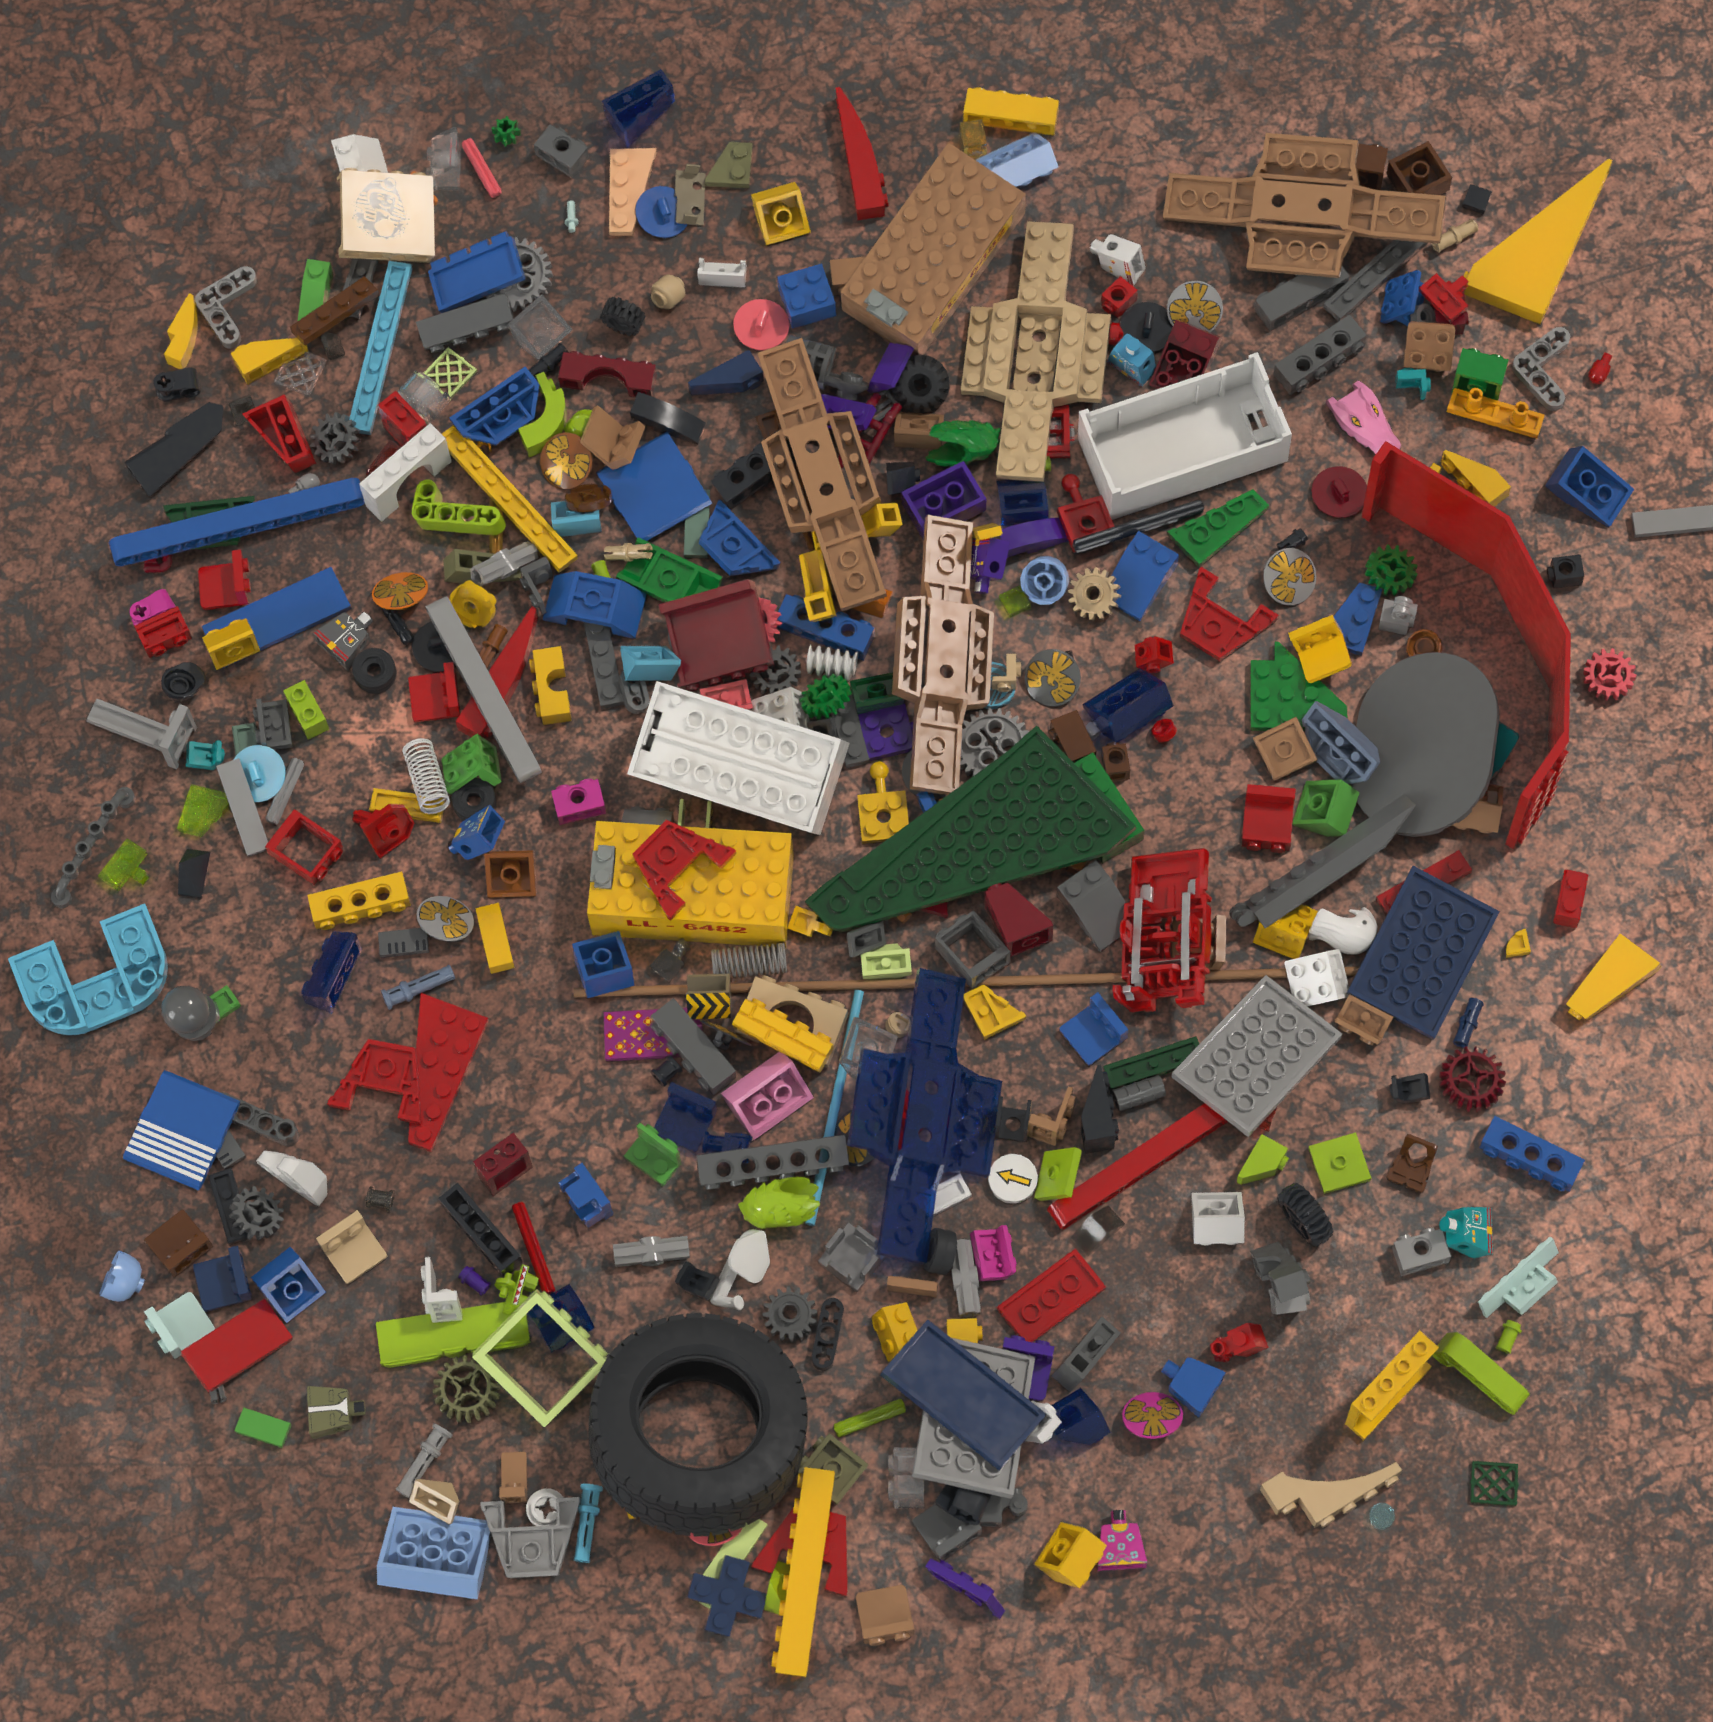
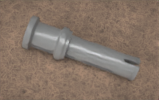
M435 1423L426 1441H422L420 1444L422 1450L395 1489L407 1498L412 1493L415 1480L423 1477L432 1460L440 1457V1450L447 1439H451L453 1436Z

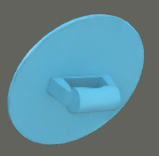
M253 745L243 749L235 756L233 760L240 759L254 802L267 801L274 797L282 788L286 775L285 765L275 750L267 746Z

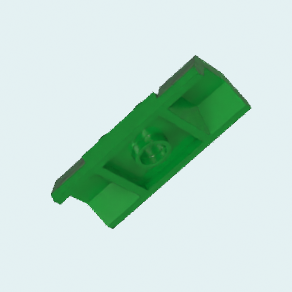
M638 537L635 545L649 542ZM652 543L650 544L653 550L644 551L647 553L653 552L650 559H634L631 562H627L624 569L616 575V579L622 580L664 603L718 588L722 581V576Z

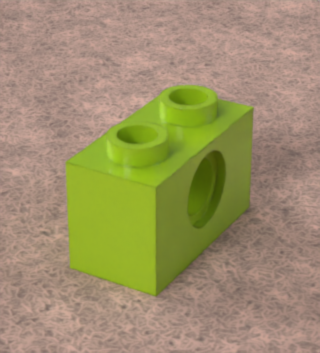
M305 680L283 690L287 702L308 740L329 730L327 721Z

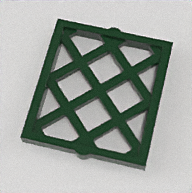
M1472 1461L1470 1503L1517 1506L1519 1486L1518 1464ZM1481 1466H1492V1467H1491L1490 1469H1488L1487 1471H1485ZM1499 1467H1509V1469L1503 1473ZM1475 1468H1478L1483 1473L1478 1479L1474 1477ZM1494 1469L1501 1475L1495 1481L1489 1475ZM1512 1470L1515 1472V1480L1513 1482L1506 1476ZM1485 1477L1492 1483L1486 1489L1479 1483ZM1503 1478L1510 1484L1504 1490L1497 1484ZM1475 1485L1483 1491L1477 1497L1474 1495ZM1494 1486L1500 1492L1495 1498L1488 1492ZM1511 1488L1514 1489L1513 1499L1506 1494ZM1485 1494L1490 1500H1480V1498ZM1501 1496H1504L1508 1501H1497V1500H1498Z

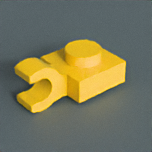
M795 906L787 927L792 931L812 937L813 931L831 937L833 931L826 924L818 922V916L814 912L799 906Z

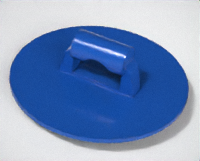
M657 186L646 190L639 197L635 208L636 218L640 226L647 233L660 238H669L680 234L688 225L676 223L677 197L675 196V189Z

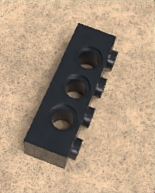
M786 440L793 463L795 465L796 460L789 440ZM762 443L756 445L747 456L739 457L727 470L718 472L714 479L711 480L715 490L730 510L773 480ZM763 463L760 469H753L755 464ZM737 477H744L742 482L733 483Z
M458 1182L438 1198L442 1208L503 1278L505 1273H512L523 1264L520 1254Z

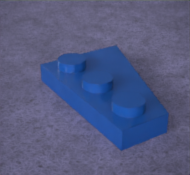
M1359 582L1334 615L1342 630L1348 652L1360 656L1363 654L1381 597V588L1376 591V587Z

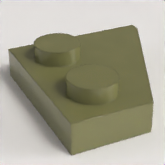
M729 142L705 178V186L750 188L753 144Z

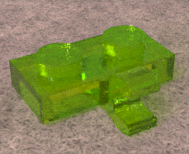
M126 838L99 873V879L118 892L129 877L144 885L149 876L146 875L147 872L138 866L148 854L147 851Z

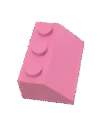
M781 1052L772 1056L721 1093L732 1113L753 1140L814 1098L793 1061Z

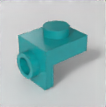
M1403 368L1397 370L1395 378L1396 388L1419 387L1420 400H1425L1427 392L1431 391L1430 377L1426 378V369Z
M216 740L213 744L189 741L186 745V767L215 770L216 766L224 760L225 751L222 749V741Z

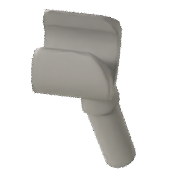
M1105 709L1100 712L1093 722H1089L1086 725V730L1092 741L1101 733L1097 726L1107 714Z

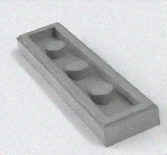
M1713 505L1632 513L1634 537L1713 530Z
M238 758L216 766L247 857L267 851L265 846L268 840L240 759Z

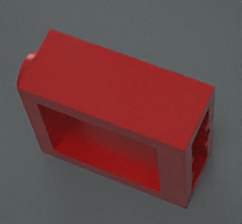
M295 809L265 846L268 855L313 885L318 880L322 881L328 873V867L333 861H338L343 853V845L340 839ZM301 827L331 846L312 872H309L281 853Z

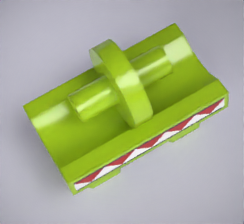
M522 1264L519 1271H514L513 1276L511 1273H505L504 1278L496 1279L495 1287L500 1290L499 1296L506 1298L503 1308L504 1313L510 1314L528 1298L522 1295L523 1289L531 1293L535 1290L539 1278L528 1273L529 1266Z

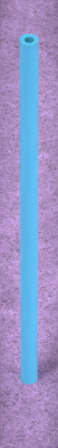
M854 990L824 1137L834 1136L864 992L861 990ZM821 1148L819 1163H823L828 1159V1152L824 1148ZM827 1168L819 1169V1174H815L814 1184L819 1189L813 1196L819 1202ZM818 1208L814 1210L816 1214L805 1222L806 1225L815 1226Z

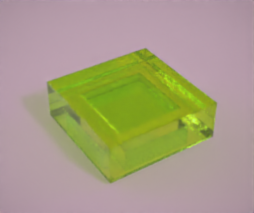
M1020 585L999 595V600L1009 618L1031 608V604Z

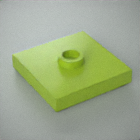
M1356 1132L1308 1147L1323 1194L1371 1181V1175Z
M1072 1147L1044 1152L1034 1196L1035 1199L1045 1201L1072 1197L1082 1150Z

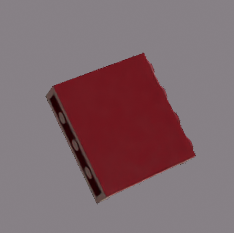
M743 580L658 604L660 613L665 615L673 653L681 660V665L678 668L680 683L677 684L678 688L693 692L699 690L700 685H718L723 683L722 679L729 677L732 680L745 677L747 672L762 673L767 671L769 666L774 665L756 585L752 580Z

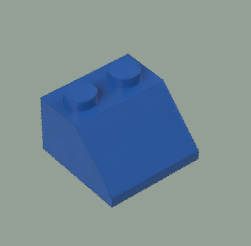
M291 1247L250 1277L286 1323L326 1293L301 1257Z

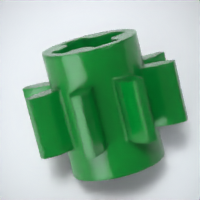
M508 116L501 120L496 119L497 127L491 128L492 134L495 135V142L500 141L504 144V147L507 144H516V136H521L520 129L517 128V120L512 122Z

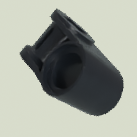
M187 367L180 370L162 372L157 374L153 380L156 395L164 402L196 397L201 392L195 368Z

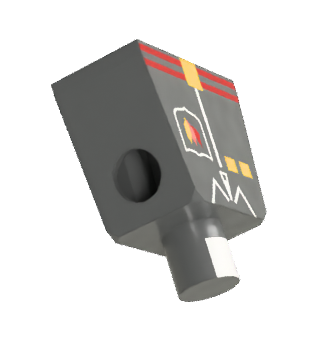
M344 612L316 630L313 634L316 642L348 671L352 667L356 656L364 651L371 641L365 629L373 623V620L365 612H362L355 620Z

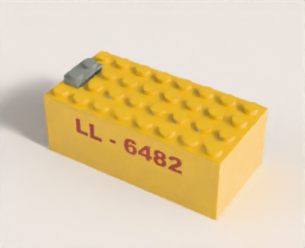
M596 821L587 909L592 935L602 936L619 931L621 937L751 946H760L762 944L765 947L766 944L771 947L772 943L774 947H777V943L784 942L786 948L794 860L791 833L685 827L694 831L697 835L707 839L711 838L716 843L734 848L736 855L720 869L707 856L701 854L669 886L686 904L670 921L632 855L660 825Z

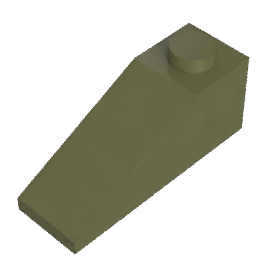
M454 549L443 559L445 582L463 584L467 580L473 581L470 569L488 560L494 554ZM519 569L516 573L501 580V578H498L493 582L518 581L521 578V570Z

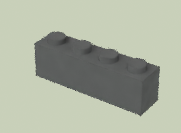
M1343 266L1341 267L1340 278L1296 275L1295 278L1289 281L1284 280L1279 283L1274 290L1261 293L1255 301L1254 310L1267 329L1272 331L1333 296L1349 281L1350 276Z
M504 293L417 321L416 324L424 349L435 353L444 350V346L453 343V346L464 344L467 342V338L473 336L476 339L489 335V331L495 329L498 332L511 328L510 324L515 323L508 297Z
M674 998L651 1015V1029L658 1037L663 1036L667 1040V1048L673 1055L678 1053L683 1059L681 1063L690 1074L692 1072L696 1074L699 1078L697 1082L705 1092L709 1090L714 1096L736 1078V1070Z

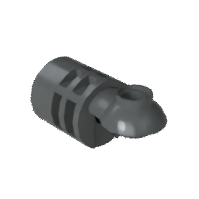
M789 335L786 343L799 339L800 337ZM802 338L819 389L825 390L827 386L837 388V396L848 400H857L858 394L864 392L869 387V383L863 381V377L859 374L846 371L841 372V375L832 373L836 358L835 347Z

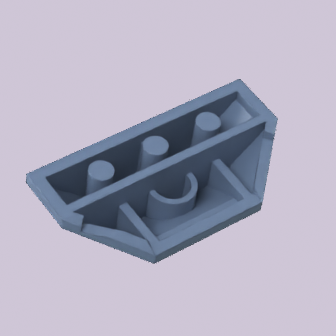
M1318 701L1313 703L1303 717L1302 724L1305 727V735L1318 760L1317 762L1335 780L1342 779L1347 784L1366 782L1380 764L1378 748L1346 717Z

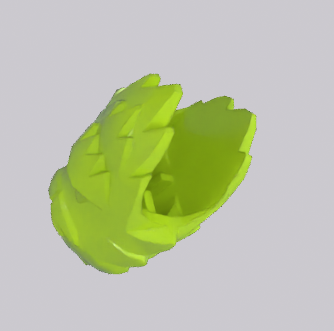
M805 1177L775 1179L768 1185L763 1183L758 1189L754 1187L738 1206L743 1213L744 1220L758 1228L798 1226L816 1214L814 1210L820 1206V1202L816 1201L813 1195L818 1191L819 1187L816 1184L810 1183V1180Z

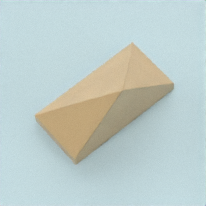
M423 1479L415 1480L409 1500L411 1504L449 1525L453 1523L459 1504L452 1483Z

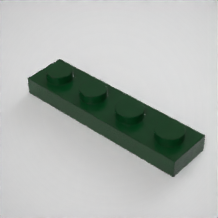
M1197 1036L1104 1065L1103 1071L1108 1074L1110 1090L1112 1091L1134 1082L1145 1080L1146 1078L1174 1071L1199 1045Z

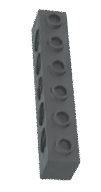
M845 1135L696 1155L699 1185H705L706 1189L720 1188L721 1182L729 1181L730 1186L745 1184V1179L755 1178V1182L770 1181L769 1176L779 1175L780 1179L794 1177V1172L804 1171V1176L819 1174V1169L828 1168L829 1172L844 1170L843 1165H849ZM820 1148H824L828 1152V1159L823 1163H819L815 1158V1153ZM794 1152H800L804 1157L803 1163L799 1166H794L791 1163L790 1158ZM771 1155H775L779 1159L778 1167L773 1170L766 1166V1159ZM745 1159H752L755 1164L754 1170L750 1173H745L741 1169V1163ZM721 1162H726L730 1166V1172L726 1176H719L717 1174L716 1168Z

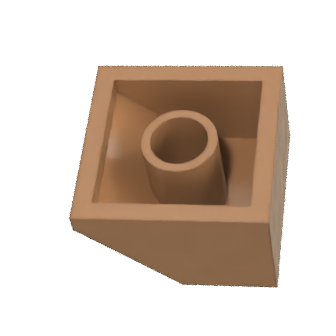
M1489 784L1483 798H1480L1473 807L1472 812L1459 823L1456 822L1452 826L1462 830L1471 828L1477 829L1482 833H1498L1503 807V786Z

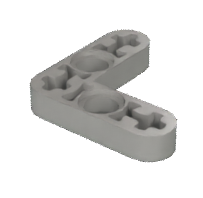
M248 266L238 268L198 292L195 297L198 310L218 340L226 348L237 347L241 342V335L223 305L249 291L256 285L257 277L255 271ZM246 275L250 280L246 282L245 279H242V276ZM234 280H236V283L239 285L238 288H236ZM229 285L232 287V291L229 294H221V287ZM214 292H216L219 298L218 300H216V297L213 295ZM206 298L210 301V304L206 305L202 300ZM217 314L224 316L223 322L219 324L212 322V318ZM226 327L230 335H233L234 339L230 340L226 337L224 331Z
M1562 327L1552 329L1514 358L1512 365L1514 374L1540 403L1550 411H1557L1562 408L1565 394L1541 367L1568 347L1570 333ZM1555 336H1557L1558 338H1560L1561 336L1564 337L1563 342H1561L1560 340L1555 342L1552 348L1551 344L1554 342ZM1542 347L1547 350L1548 354L1545 357H1539L1535 354V350ZM1519 363H1527V369L1525 367L1519 368ZM1538 377L1542 378L1545 381V385L1536 387L1533 385L1532 380ZM1550 395H1551L1553 398H1555V397L1557 396V397H1558V401H1557V402H1556V401L1550 402V401H1549Z

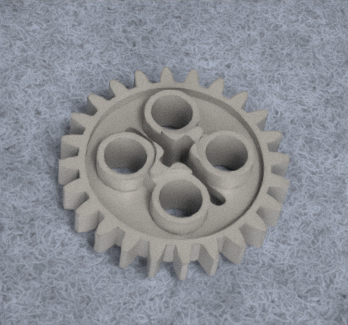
M515 237L521 264L523 265L528 260L532 261L529 266H522L525 280L486 296L489 299L505 293L514 312H516L519 305L523 311L527 303L534 307L533 300L542 301L539 294H548L545 286L552 285L548 278L553 277V273L550 270L553 267L551 262H547L549 260L547 253L543 254V248H537L534 241L529 245L527 238H524L522 243H519L518 238ZM525 282H531L529 287L521 288Z
M989 708L986 715H984L982 710H979V717L977 718L971 714L972 721L970 723L963 720L965 729L962 728L960 769H965L966 776L972 773L974 776L989 765L983 763L986 759L992 758L994 761L998 759L991 745L988 746L987 739L980 732L981 730L985 731L992 745L997 746L998 753L1002 756L1007 752L1004 751L1005 747L1014 746L1029 733V730H1025V723H1019V716L1011 719L1010 711L1003 715L1001 708L997 710L996 714H993L992 709ZM993 728H1001L1000 732L991 733ZM975 740L981 741L977 746L970 745Z

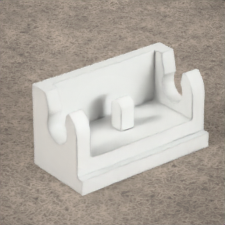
M699 258L697 273L699 285L745 287L746 260H741V264L705 262L704 258Z

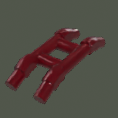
M873 393L866 404L873 405L876 408L881 400L880 394ZM899 403L893 404L883 418L882 423L872 418L868 427L876 430L877 433L871 443L860 438L869 466L889 428L902 409ZM839 452L838 461L840 467L844 468V464Z

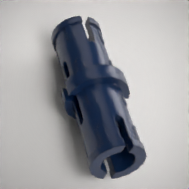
M1469 998L1464 1015L1458 1021L1460 1025L1453 1039L1454 1045L1461 1048L1468 1047L1472 1033L1478 1027L1477 1020L1484 1006L1483 1001L1477 998Z

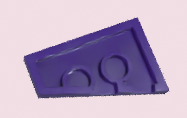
M821 394L827 413L851 411L858 431L867 429L876 412L875 407L870 404ZM831 425L827 426L829 431L832 430Z
M930 1558L925 1567L932 1576L959 1593L965 1590L964 1594L972 1602L980 1607L985 1603L992 1611V1615L999 1619L1002 1617L1005 1610L993 1595L994 1590L984 1583H981L980 1586L973 1582L974 1579L965 1572L961 1571L960 1574L954 1572L953 1567L944 1560L937 1562Z

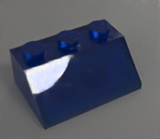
M1140 668L1082 704L1102 734L1114 742L1124 740L1129 734L1143 728L1148 722L1165 714L1167 710L1174 706L1166 683Z
M332 931L330 938L327 937L322 945L323 953L320 959H316L312 966L311 972L313 974L310 981L307 980L302 987L301 994H303L302 997L306 1004L331 1014L333 1013L362 951L357 934L353 932Z

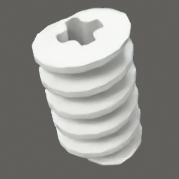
M810 644L806 662L807 673L812 675L816 669L817 676H821L825 670L827 678L834 672L836 677L842 676L844 673L846 681H849L852 675L855 674L858 652H855L853 658H850L848 650H846L843 656L840 655L839 649H836L834 655H831L830 647H827L826 651L822 653L821 646H818L815 652H813Z

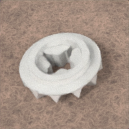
M541 1489L531 1495L526 1505V1513L534 1526L557 1525V1511L549 1512L546 1519H544L543 1511L537 1508L545 1507L549 1499L550 1507L557 1510L556 1498H564L559 1492L553 1489Z

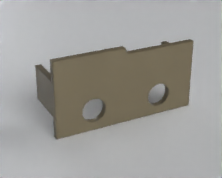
M686 163L684 171L676 170V223L703 226L706 173L699 172L700 165ZM699 183L701 185V189H694L693 184ZM692 208H698L700 210V214H693L691 211Z

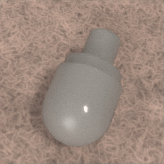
M313 473L305 474L297 479L295 482L296 486L289 489L288 492L293 493L317 487L320 485V480Z

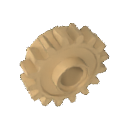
M1097 567L1094 568L1093 573L1090 569L1086 568L1084 576L1077 573L1076 575L1079 580L1077 582L1071 580L1070 583L1074 585V589L1068 590V593L1073 595V598L1069 599V603H1076L1073 610L1075 612L1082 610L1080 616L1083 618L1089 614L1090 620H1095L1096 615L1100 619H1104L1105 613L1112 615V607L1119 606L1116 603V599L1121 598V595L1117 594L1116 591L1121 587L1118 584H1114L1116 578L1114 576L1107 578L1109 572L1106 570L1100 574V569ZM1094 588H1098L1100 591L1099 597L1091 600L1090 592Z

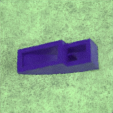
M1059 518L1040 519L1002 529L1003 534L997 536L1000 540L1010 542L1007 558L1023 552L1031 554L1068 541Z

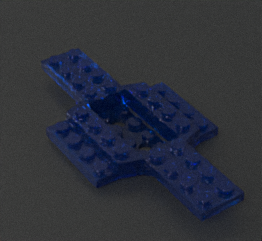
M919 968L916 973L906 1051L886 1054L864 1048L860 1052L847 1146L867 1150L868 1154L889 1166L877 1255L922 1265L927 1263L936 1193L941 1177L957 1175L963 1172L982 1177L990 1176L998 1103L1002 1088L1001 1080L980 1076L958 1063L956 1048L966 979ZM912 1065L913 1070L902 1148L898 1151L909 1066ZM927 1081H932L936 1084L937 1092L935 1094H929L926 1091L925 1084ZM924 1128L930 1132L931 1138L928 1142L920 1140L918 1136L920 1129Z

